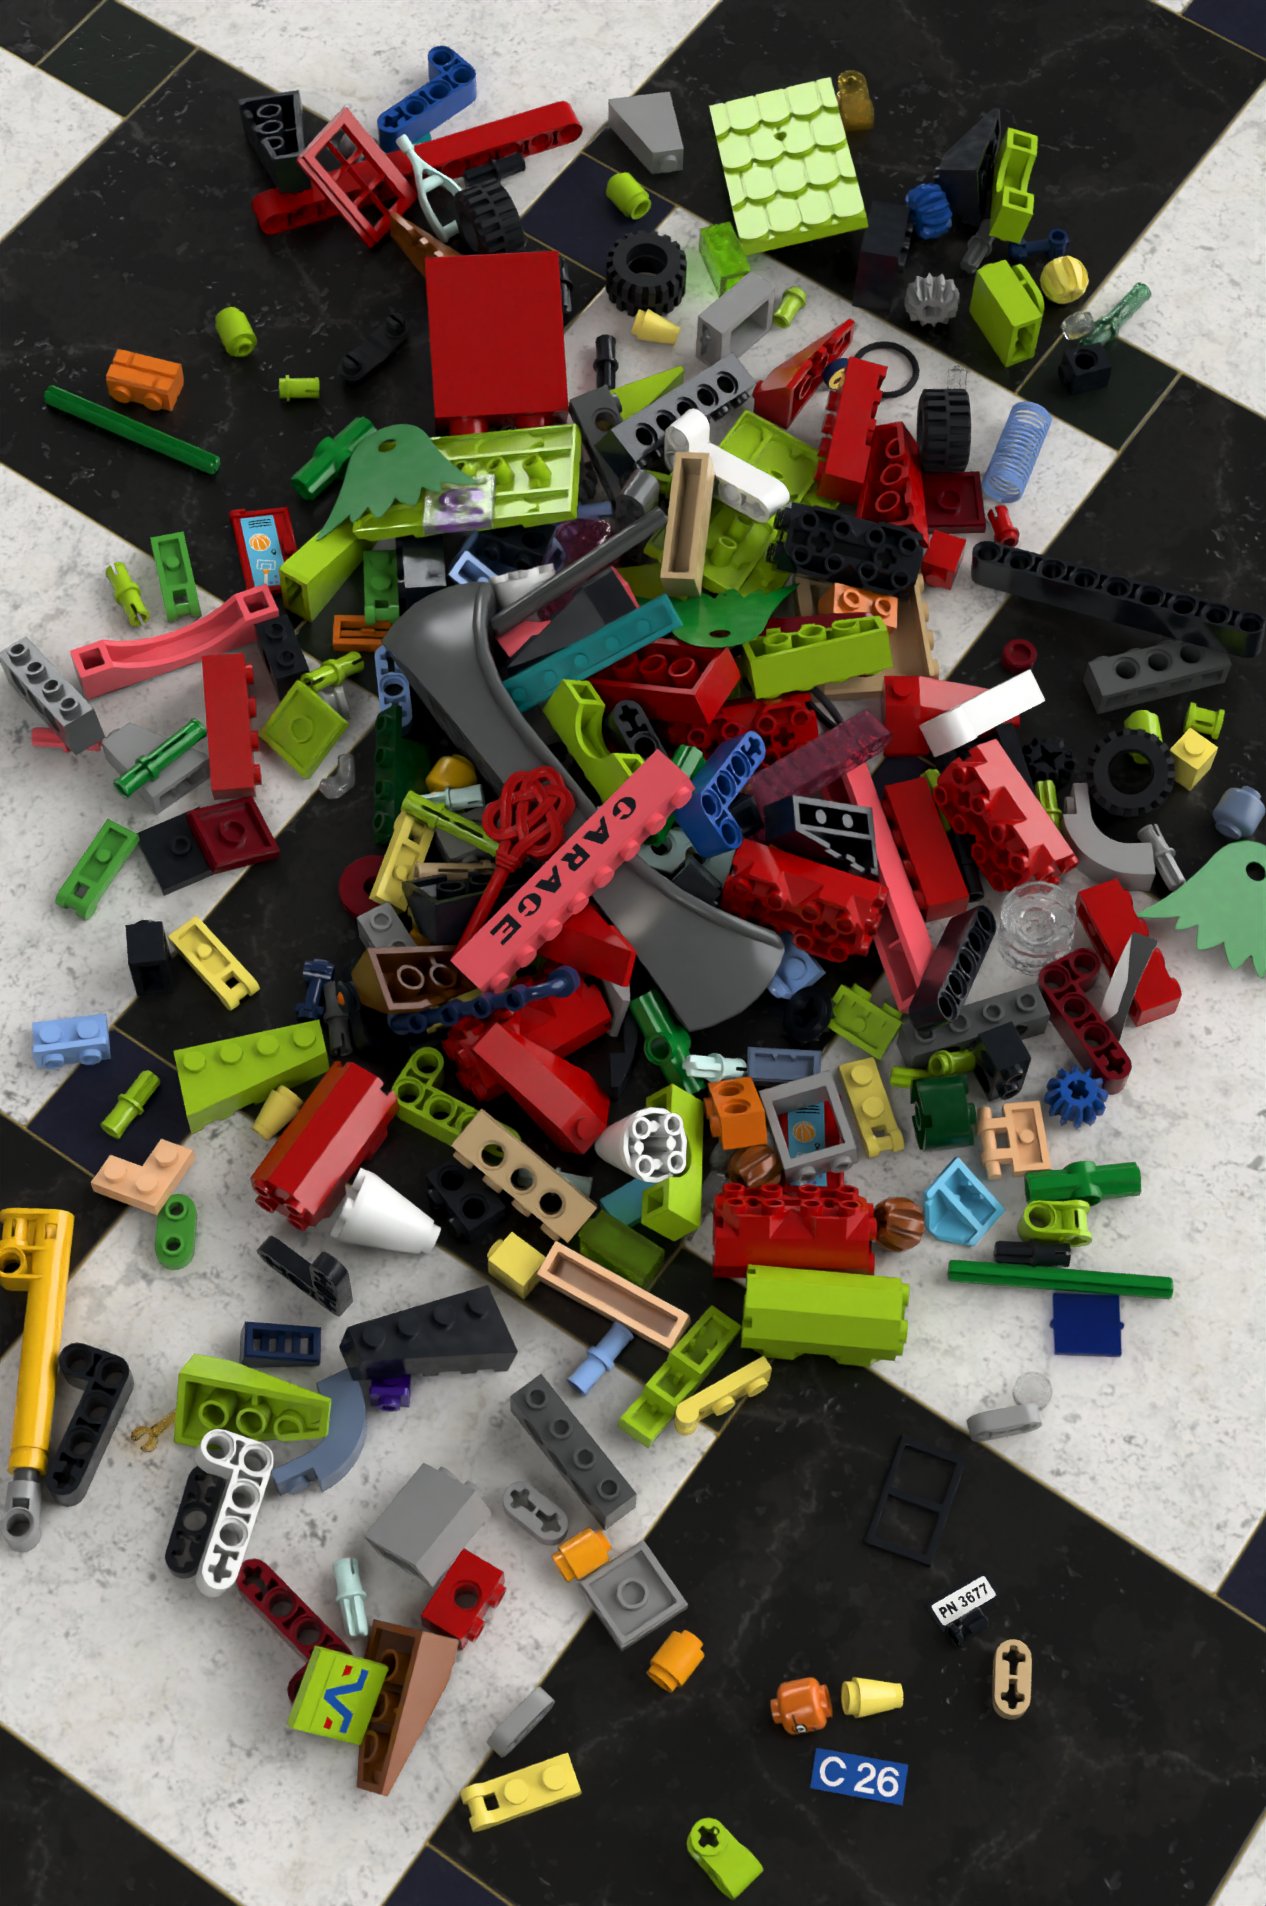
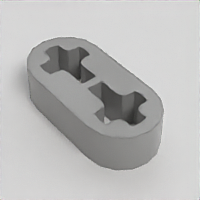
M1022 1404L985 1411L972 1415L966 1420L971 1440L978 1442L1034 1431L1042 1426L1036 1404Z
M526 1482L512 1483L506 1488L503 1494V1507L510 1519L544 1545L554 1546L565 1539L568 1534V1519L562 1509ZM524 1494L528 1495L527 1503L533 1511L530 1512L524 1506H519L517 1509L513 1508L514 1500L512 1496L522 1497ZM541 1515L549 1522L554 1518L558 1519L559 1531L556 1533L550 1530L547 1534L544 1533V1524L538 1516Z
M541 1687L536 1688L495 1729L488 1738L487 1744L500 1757L506 1756L544 1718L553 1707L555 1701Z

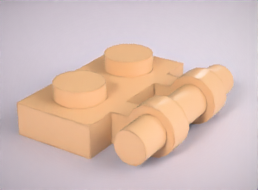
M1040 1101L1005 1103L1001 1109L1003 1116L1001 1118H992L990 1107H980L976 1110L978 1117L977 1124L975 1125L976 1134L978 1137H981L983 1152L980 1154L981 1165L986 1168L988 1180L1002 1178L1000 1167L1002 1164L1011 1165L1012 1177H1023L1025 1173L1051 1171ZM996 1134H1006L1008 1148L997 1149Z

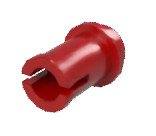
M1004 505L995 506L997 517H995L992 509L987 513L995 533L993 540L1000 544L1015 547L1019 542V530L1013 526L1008 508Z

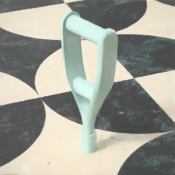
M404 134L395 142L403 154L408 156L412 164L421 208L439 240L447 243L449 238L459 233L456 220L442 227L428 202L426 193L440 185H443L453 195L462 189L452 179L425 163L415 153L414 146L407 135ZM422 173L429 175V177L423 180Z

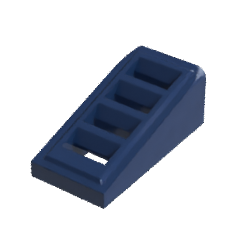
M245 1321L240 1333L239 1364L251 1368L320 1365L321 1327ZM301 1338H308L307 1354H300ZM253 1339H260V1351L253 1350ZM269 1339H276V1352L269 1351ZM285 1339H292L291 1353L285 1352Z

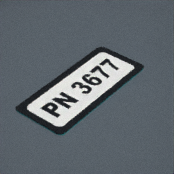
M983 1571L930 1601L926 1606L939 1628L945 1631L948 1624H957L960 1622L961 1616L975 1607L983 1609L1000 1599L1001 1594L987 1572Z

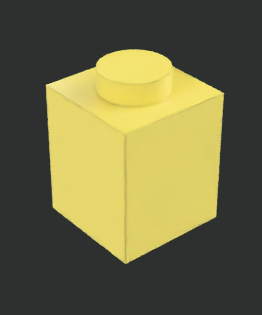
M1189 728L1169 750L1175 762V781L1189 791L1210 770L1218 750L1216 745L1192 728Z
M511 1232L504 1241L502 1239L497 1240L487 1254L489 1258L488 1273L524 1300L540 1281L537 1272L546 1257Z

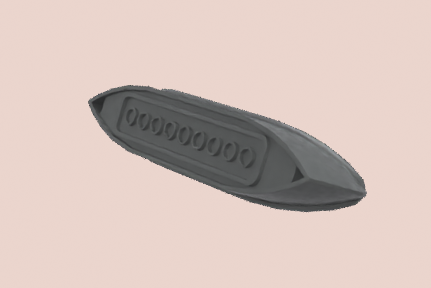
M470 582L454 585L434 592L414 603L393 623L382 639V644L462 756L474 765L475 773L496 799L501 798L504 784L510 775L520 770L529 772L540 766H550L563 777L566 788L573 794L576 803L572 817L564 826L566 843L598 809L525 720L502 684L498 666L497 642L494 638L496 633L489 623L490 618L496 615L497 600L492 584L489 582ZM546 781V782H543L542 784H543V786H545V785H549V784H551V783H550V781ZM539 803L533 804L532 811L539 805ZM638 854L630 861H624L614 871L613 879L605 887L598 888L589 897L588 902L595 903L600 908L601 912L599 915L608 925H614L637 951L633 971L650 991L657 988L667 1009L689 1032L715 1026L743 1012L759 998L772 982L785 953L784 944L776 932L724 912L685 892L650 867Z

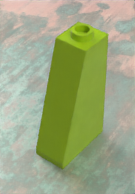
M350 515L330 533L316 541L321 532L320 530L278 569L284 607L312 623L363 561V551H371L379 540H359L352 532L354 523H351Z

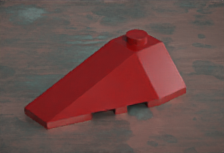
M589 902L581 912L575 915L572 914L567 919L557 937L551 941H546L537 950V955L570 967L576 966L579 971L622 987H629L637 953L614 925H608L599 915L601 912L600 908L595 903Z

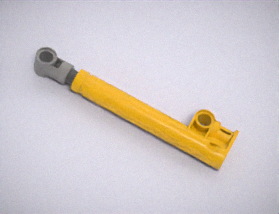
M7 1208L0 1211V1222L3 1223L2 1240H0V1285L10 1291H28L10 1443L11 1454L9 1455L7 1472L14 1475L13 1481L9 1482L7 1486L5 1512L0 1520V1531L7 1544L14 1551L21 1553L35 1548L41 1538L39 1519L43 1485L39 1483V1477H43L47 1473L48 1458L46 1456L49 1454L58 1359L60 1355L75 1218L72 1213L58 1209ZM9 1264H20V1267L13 1273L3 1272ZM17 1524H30L29 1530L24 1535L18 1537L11 1535L12 1529Z

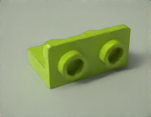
M855 983L852 988L841 984L832 998L836 1003L833 1008L836 1018L830 1020L828 1028L882 1061L897 1037L900 1026L906 1024L900 1020L903 1013L885 1002L882 1007H879L870 1001L873 994Z

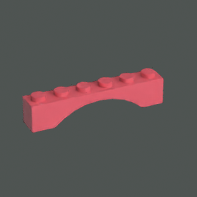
M263 584L234 594L207 616L173 632L139 640H100L71 650L70 654L75 673L86 700L201 661L202 656L218 655L256 642L254 624L279 617V611L267 584Z

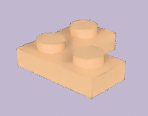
M161 1139L143 1166L110 1155L91 1181L92 1189L96 1193L158 1215L195 1161L194 1151Z

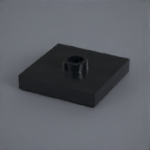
M187 812L137 833L140 838L138 846L164 896L213 875L185 819Z

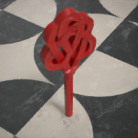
M540 766L529 772L520 770L511 774L504 784L501 798L490 803L483 812L482 827L491 840L499 843L498 850H496L497 856H495L496 869L451 959L484 926L509 874L514 873L515 870L521 867L527 856L539 861L549 860L564 845L566 840L564 826L572 817L576 803L573 794L566 788L563 777L553 767ZM550 781L551 784L543 786L542 783ZM539 803V805L532 811L533 804ZM499 818H500V829L497 828V820H498Z

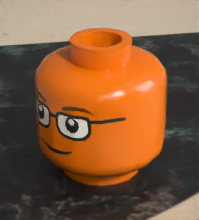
M813 1677L780 1684L777 1690V1699L771 1700V1711L775 1724L782 1723L784 1729L790 1735L821 1730L826 1726L827 1718L833 1715L827 1686L820 1685L817 1679Z

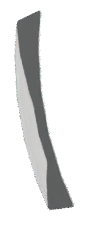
M1136 932L1132 933L1123 950L1099 1013L1117 1041L1121 1038L1139 981L1158 943L1157 940Z

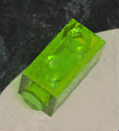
M730 221L700 229L699 252L717 294L721 297L748 274L751 268Z
M603 1210L599 1212L595 1219L588 1218L579 1231L580 1253L644 1290L664 1263L665 1250Z

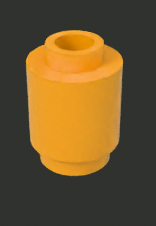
M587 1527L557 1547L559 1551L551 1555V1558L568 1583L575 1578L579 1581L610 1561L607 1552L612 1550V1547L601 1529L593 1532L590 1527Z
M684 1630L682 1633L673 1631L650 1660L651 1667L647 1671L648 1676L661 1688L672 1693L676 1687L683 1686L705 1657L701 1651L703 1643L687 1630Z

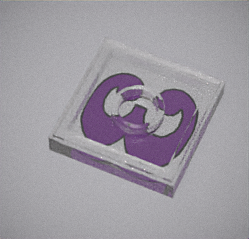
M495 475L472 476L478 482L477 484L440 482V492L426 490L423 517L425 535L492 529L496 496Z

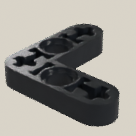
M268 1236L257 1249L258 1255L265 1263L334 1315L341 1317L353 1303L349 1273L329 1253L321 1252L311 1264L273 1236Z

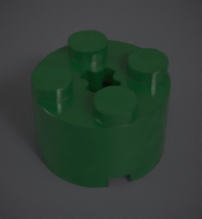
M965 1073L911 1080L910 1104H915V1115L912 1116V1123L918 1147L923 1152L956 1149L974 1145L971 1125L977 1124V1115L974 1103H967L966 1095L969 1093V1086Z

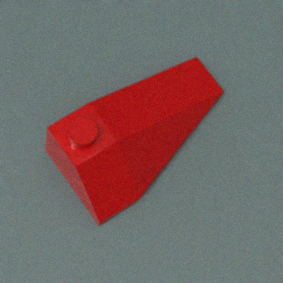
M849 318L773 369L764 381H758L752 393V398H754L753 413L787 430L823 382L822 373L826 366L832 361L841 358L852 343L855 321Z
M884 676L880 696L883 757H919L929 754L930 748L919 725L989 689L923 676ZM1017 715L1003 723L1011 722L1014 729L1020 726V716ZM991 729L978 735L977 737L984 738L991 736Z
M492 1022L469 1048L561 1152L584 1155L606 1129L611 1098L588 1072L497 1022Z

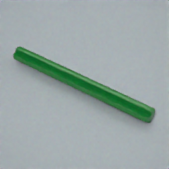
M50 385L44 393L43 397L48 405L213 475L220 467V457L54 385Z
M950 1260L947 1272L950 1282L1167 1300L1172 1298L1174 1290L1173 1280L1170 1277L978 1261Z

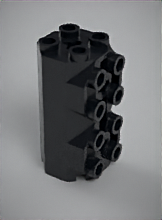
M795 502L787 503L786 507L778 509L775 515L773 529L778 531L775 543L770 542L765 560V562L772 564V571L833 585L836 582L896 597L899 602L908 601L911 594L904 592L906 587H914L917 581L923 556V547L919 546L918 542L923 541V534L910 531L906 527L886 522L868 521L844 515L841 511Z

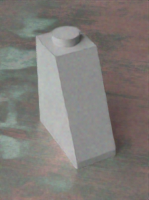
M670 92L608 99L609 126L651 174L683 170L684 148Z
M129 722L121 729H115L110 732L101 743L106 760L121 776L135 765V760L139 756H147L161 745L167 737ZM190 748L181 757L159 773L160 776L154 782L148 781L136 793L158 815L210 778L209 757L203 752Z

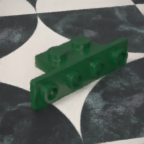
M396 704L380 712L375 721L376 752L374 754V763L376 765L373 788L375 816L372 827L374 830V843L379 845L391 840L394 833V822L400 814L401 805L407 793L412 790L418 795L430 794L425 780L430 773L431 746L402 738V706Z

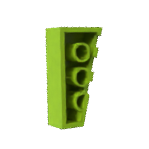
M880 615L834 621L832 628H825L813 623L802 625L798 632L781 633V628L766 629V636H758L749 642L739 645L743 671L756 699H773L780 696L781 693L794 690L807 691L813 689L815 685L828 682L842 683L850 677L863 674L876 675L884 669L893 668L888 629Z
M320 1020L174 1051L191 1134L203 1130V1126L217 1119L222 1121L233 1116L235 1111L252 1103L257 1105L265 1101L271 1090L276 1091L280 1085L291 1089L329 1070Z

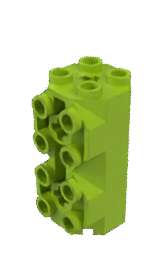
M748 1264L745 1283L747 1289L743 1304L741 1348H752L766 1358L794 1360L797 1356L809 1353L828 1355L830 1358L835 1359L838 1364L867 1367L880 1360L895 1361L896 1356L903 1355L904 1343L907 1341L908 1320H904L905 1309L909 1303L910 1284L902 1283L901 1278Z

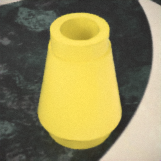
M639 309L631 334L638 336L637 340L675 346L681 327L676 326L647 309V312Z
M280 1085L276 1091L271 1090L251 1129L263 1139L269 1141L272 1136L276 1135L293 1120L304 1102L291 1090Z
M853 1677L851 1681H846L842 1684L841 1701L843 1711L846 1715H854L855 1718L893 1710L894 1708H902V1686L900 1683L893 1684L891 1682Z

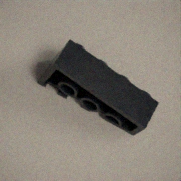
M299 90L237 100L244 133L280 194L288 192L296 194L312 189L310 178L295 162L308 146L306 122Z
M443 534L416 538L414 535L395 537L396 554L403 553V556H396L398 577L404 576V579H398L399 600L406 599V610L426 596L446 588Z
M489 1285L349 1326L339 1345L353 1381L403 1378L405 1374H423V1377L438 1376L439 1372L460 1371L461 1374L476 1373L477 1370L494 1369V1372H503L509 1370L518 1353Z

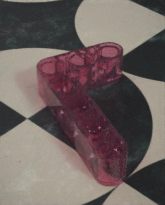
M869 709L863 710L753 775L739 792L755 797L765 827L763 806L791 795L810 796L878 755L889 745L893 734ZM765 828L747 838L748 840L770 846V843L766 841Z

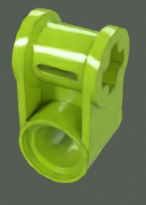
M1082 1200L1033 1201L1027 1205L1018 1222V1235L1024 1242L1036 1239L1037 1243H1069L1070 1247L1086 1246L1092 1242V1234L1088 1231L1087 1214L1090 1212V1205ZM1029 1219H1039L1045 1227H1035Z
M704 1818L696 1822L691 1829L686 1843L689 1854L709 1875L717 1888L729 1899L735 1900L763 1872V1868L756 1857L745 1846L740 1844L718 1820ZM711 1833L715 1837L712 1846L708 1844L704 1848L701 1847L698 1843L701 1835L705 1837Z

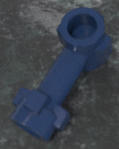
M1053 229L1049 232L1048 239L1025 242V238H1022L1020 244L1008 241V255L1010 260H1018L1019 262L1026 261L1027 255L1046 252L1047 257L1054 260L1064 256L1065 251L1069 248L1070 240L1064 230Z
M315 958L314 961L306 960L304 964L302 980L303 982H308L309 986L305 1002L297 1003L295 1013L299 1023L323 1019L324 1007L319 1006L323 985L334 981L336 966L329 964L328 960Z

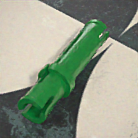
M192 718L190 722L167 738L147 756H139L135 760L133 767L119 778L113 780V785L122 797L128 799L148 781L154 782L160 776L159 773L181 757L201 739L207 737L205 727L200 721Z

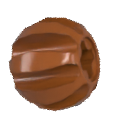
M766 1144L737 1148L731 1154L727 1166L731 1182L742 1184L745 1187H761L764 1184L779 1185L783 1175V1167L778 1155Z
M889 1197L878 1203L874 1207V1218H876L877 1223L876 1244H879L882 1249L889 1252H906L917 1246L925 1232V1216L920 1207L906 1197Z

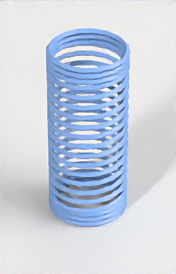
M1025 401L1016 403L1007 418L981 484L984 492L996 501L1013 503L1022 498L1052 422L1049 412L1039 404ZM1020 410H1028L1035 412L1042 416L1045 419L1046 423L1040 417L1027 412H1015ZM1017 415H1028V416H1032V417L1038 419L1039 421H1041L1042 424L1044 425V427H1043L1039 422H1037V421H1035V420H1033V419H1031V418H1027V417H1016V416H1017ZM1018 419L1032 421L1033 423L1037 424L1040 428L1034 426L1031 423L1019 421ZM991 477H993L995 481H997L1003 486L1009 488H1018V490H1008L1003 487H1000L999 485L994 483ZM996 477H999V478H1001L1002 480L1007 481V482H1009V483H1014L1015 485H1009V484L1003 483V482H1001L1000 480H998ZM988 479L990 480V482H991L994 486H996V487L999 488L1000 490H1003V491H1006V492H1012V493H1016V492H1019V493H1018V494H1014V495L1002 493V492L996 490L995 488H993V487L991 486V484L989 483Z

